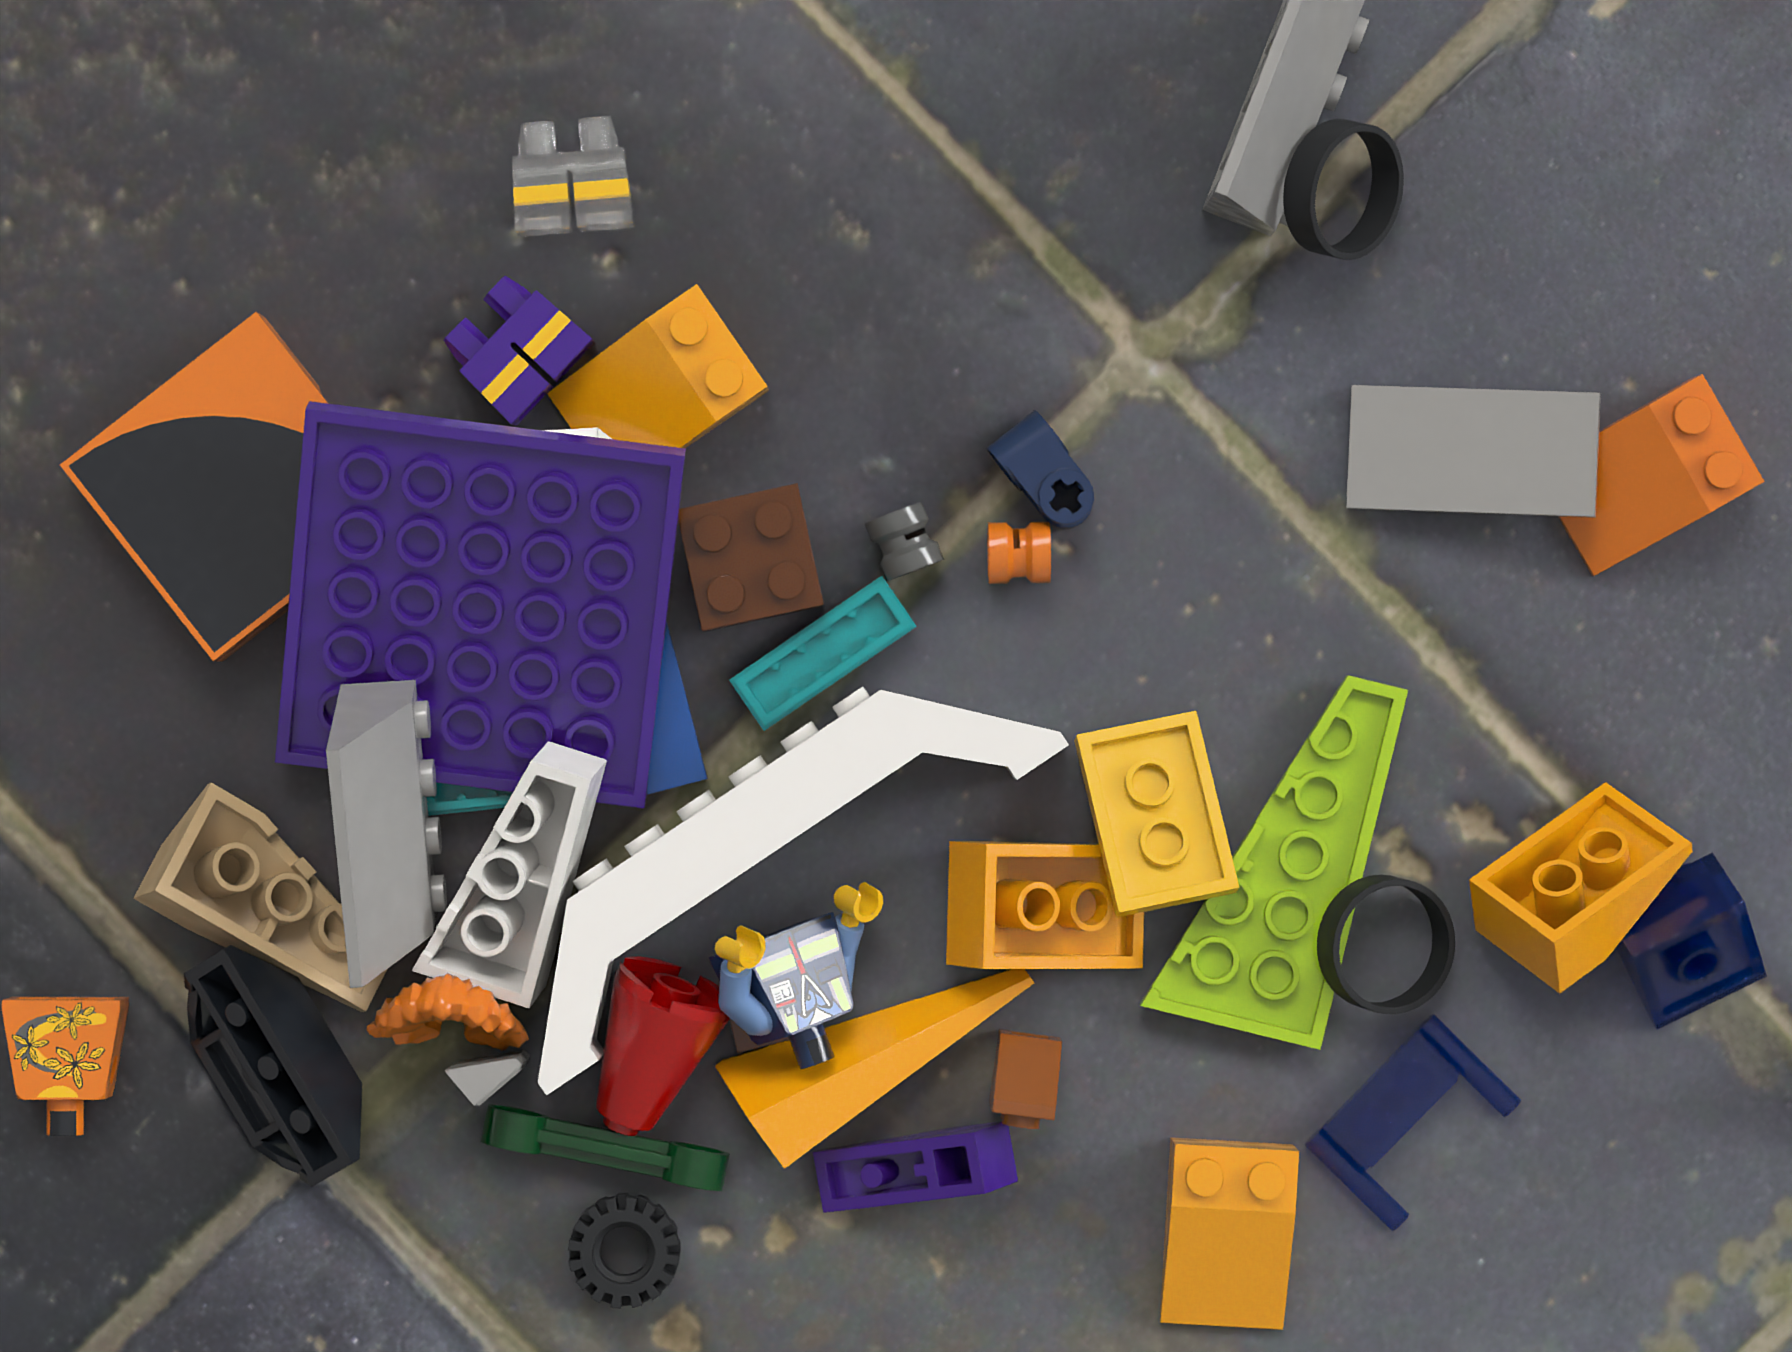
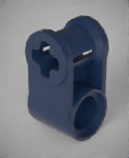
M1036 410L986 448L1013 485L1026 495L1047 522H1050L1052 526L1061 529L1074 528L1082 524L1090 515L1094 502V490L1089 479L1069 456L1067 448L1054 430ZM1060 484L1066 491L1076 486L1081 491L1076 501L1079 508L1077 512L1072 514L1066 507L1056 512L1051 507L1055 500V492L1053 490L1055 486Z

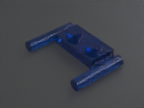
M1435 1014L1430 1015L1418 1027L1416 1032L1305 1143V1146L1391 1231L1396 1230L1408 1218L1409 1213L1366 1170L1369 1167L1372 1168L1458 1081L1457 1078L1460 1075L1503 1117L1508 1116L1521 1102V1099Z

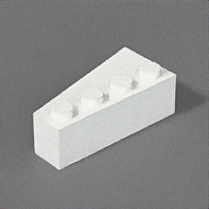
M549 741L528 765L495 823L494 829L467 872L465 880L438 923L437 929L413 967V972L432 978L449 973L457 976L462 981L470 979L473 987L480 986L484 990H489L494 994L495 998L526 1008L532 1006L547 985L564 922L567 900L571 896L574 885L572 881L575 880L607 763L606 759Z

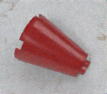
M629 956L624 959L623 964L620 962L614 975L596 1101V1109L604 1116L603 1123L608 1128L623 1135L636 1136L639 1131L652 1130L730 1020L720 1010L718 1004L719 986L714 982L699 976L695 986L689 981L678 977L681 970L680 966L654 958Z

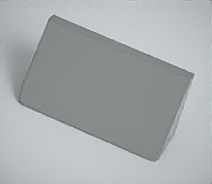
M525 1049L468 1058L455 1061L445 1072L474 1106L476 1104L480 1106L530 1061L528 1059L530 1055Z

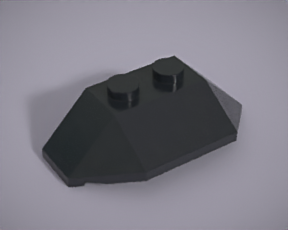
M229 945L185 972L184 984L185 988L189 990L187 1015L190 1043L253 1148L281 1167L300 1174V1179L311 1187L359 1160L362 1082L299 977L233 945Z

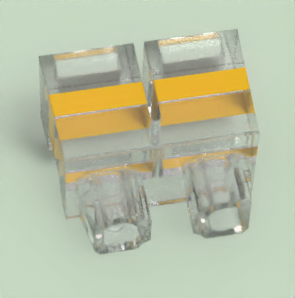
M611 116L578 119L581 151L557 153L554 121L521 123L518 145L519 156H512L515 232L519 237L574 232L569 187L570 175H573L576 222L580 232L635 227L627 156L624 148H619Z

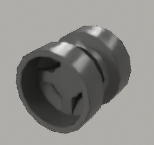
M922 502L865 523L870 540L879 544L883 558L880 566L886 582L944 560L938 542L931 540L925 527L929 518Z

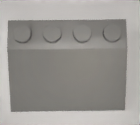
M1283 0L1202 210L1271 236L1276 231L1279 223L1288 226L1284 214L1283 192L1290 161L1304 137L1316 127L1323 108L1334 112L1347 80L1346 76L1337 73L1345 50L1353 54L1357 53L1369 23V19L1359 16L1365 0Z
M416 680L341 684L327 743L326 756L350 988L364 987L434 934L437 912H445L447 909L445 875H434L432 855L441 854L442 851L439 817H428L427 797L436 796L434 759H423L421 738L431 737L430 708L428 700L417 701Z

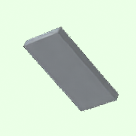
M1352 385L1346 508L1596 518L1601 394L1597 392Z

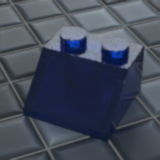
M1713 852L1692 863L1681 865L1616 947L1641 1001L1657 1030L1767 977L1745 901Z

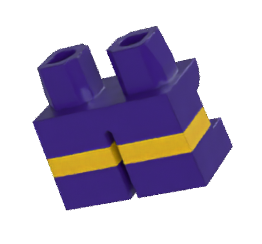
M504 276L483 299L506 321L495 334L488 339L467 318H464L443 341L456 360L463 365L459 371L511 425L516 427L553 387L515 352L513 347L518 345L558 383L591 349L595 342L537 290L531 294L523 286Z

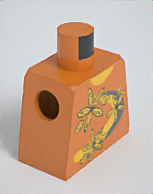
M9 997L2 1000V1015L17 1098L21 1100H47L46 1135H84V1100H104L113 1095L129 1009V997Z

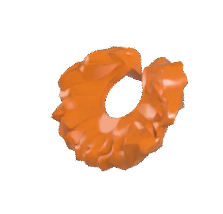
M449 973L433 979L427 977L421 985L414 982L409 987H403L395 998H386L382 1008L376 1012L375 1021L367 1025L366 1029L374 1038H392L395 1045L421 1043L439 1036L443 1021L452 1020L464 1023L465 1038L474 1044L489 1045L503 1051L509 1046L520 1048L529 1040L523 1025L512 1014L508 1003L498 1004L491 991L484 990L480 986L473 987L470 979L462 981L457 976Z

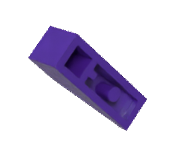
M1002 1121L952 1127L813 1152L823 1213L980 1195L1018 1182L1009 1126L1002 1124Z

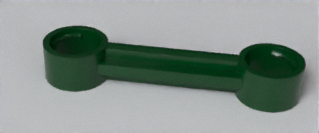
M488 1104L480 1140L481 1143L505 1150L529 1154H546L659 1177L678 1185L710 1191L723 1190L730 1156L728 1152L702 1145L677 1141L668 1142L638 1135L627 1136L609 1129L550 1118L534 1111Z

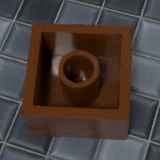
M798 483L679 509L678 522L703 632L824 606Z

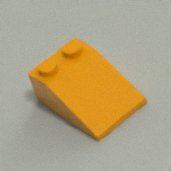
M696 284L646 318L547 394L571 429L598 427L614 440L687 448L767 393L769 389L702 290Z
M1605 782L1469 879L1475 930L1560 994L1609 957L1693 852L1692 843Z
M949 841L946 965L978 969L1143 968L1144 912L1116 918L1099 844Z
M1170 1137L1160 1323L1283 1330L1296 1215L1299 1150L1293 1144Z

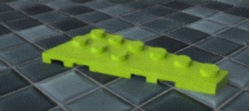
M1349 675L1345 676L1232 856L1240 887L1237 893L1204 900L1139 1004L1140 1006L1321 1050L1334 991L1326 982L1319 966L1317 956L1318 930L1322 917L1334 897L1352 882L1363 878L1407 698V689ZM1355 908L1348 916L1342 930L1339 950L1341 964Z

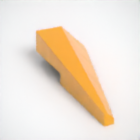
M1010 969L922 998H916L827 1026L824 1029L835 1057L805 1069H800L790 1040L723 1059L715 1067L751 1124L785 1169L1033 985L1034 981L1025 969Z

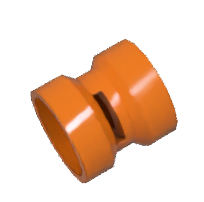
M988 522V583L1007 584L1013 577H1026L1031 583H1050V522H1030L1025 528H1012L1007 522Z

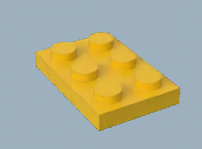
M1196 711L1076 735L1074 742L1116 918L1237 893L1240 887Z

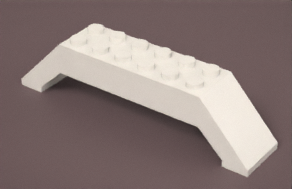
M862 686L832 707L838 718L818 731L814 723L810 721L780 742L786 750L785 754L768 765L760 755L728 776L735 786L733 789L718 799H715L711 791L708 790L676 811L683 821L681 824L666 834L657 824L624 846L631 856L629 859L613 869L606 858L572 881L579 892L569 898L566 904L538 1080L545 1094L549 1095L598 1062L603 1056L604 1049L597 1040L615 958L922 752L1006 766L1012 777L1019 779L1069 745L1062 733L881 689L869 696Z

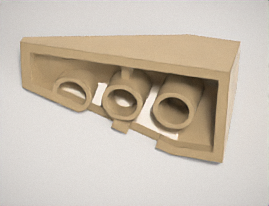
M207 784L162 843L133 899L200 936L224 947L233 945L299 977L303 985L360 1012H366L387 969L364 987L350 988L342 904L314 875L316 871L305 858H298L276 833L278 828L263 812L215 784Z

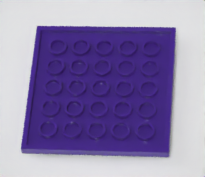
M309 401L305 410L275 763L328 769L326 748L341 684L416 680L417 701L428 700L431 737L421 738L423 759H434L436 783L514 792L531 760L549 741L607 760L596 803L645 808L686 449Z

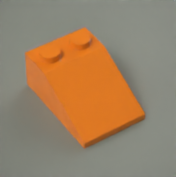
M1701 374L1688 379L1599 431L1596 518L1558 516L1591 575L1595 576L1713 512L1765 481L1707 380Z

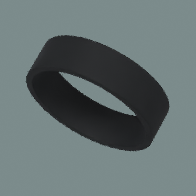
M1332 119L1319 124L1304 137L1290 161L1283 192L1285 219L1292 236L1300 246L1313 253L1343 260H1353L1369 254L1385 239L1397 217L1404 186L1401 156L1390 135L1374 125L1346 119ZM1357 133L1365 143L1370 156L1372 168L1370 195L1364 213L1355 228L1343 240L1330 246L1324 239L1316 218L1315 199L1317 184L1322 168L1333 149L1343 139Z
M1391 875L1367 876L1352 882L1342 889L1327 907L1320 922L1317 936L1319 966L1331 989L1348 1003L1381 1014L1405 1013L1420 1007L1431 999L1445 982L1452 967L1455 954V930L1451 916L1442 900L1422 884ZM1403 886L1421 901L1429 916L1432 928L1430 957L1420 978L1402 995L1388 1001L1367 1002L1351 988L1344 976L1339 954L1342 930L1352 910L1366 896L1385 887Z

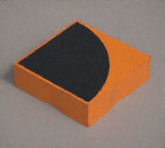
M258 312L248 317L60 464L65 473L212 661L223 662L288 611L305 410L309 401L328 403L315 380L268 320Z

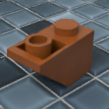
M999 1029L989 1104L992 1112L1001 1113L1000 1119H1003L1002 1124L1019 1128L1039 1129L1040 1119L1055 1120L1062 1049L1060 1037Z

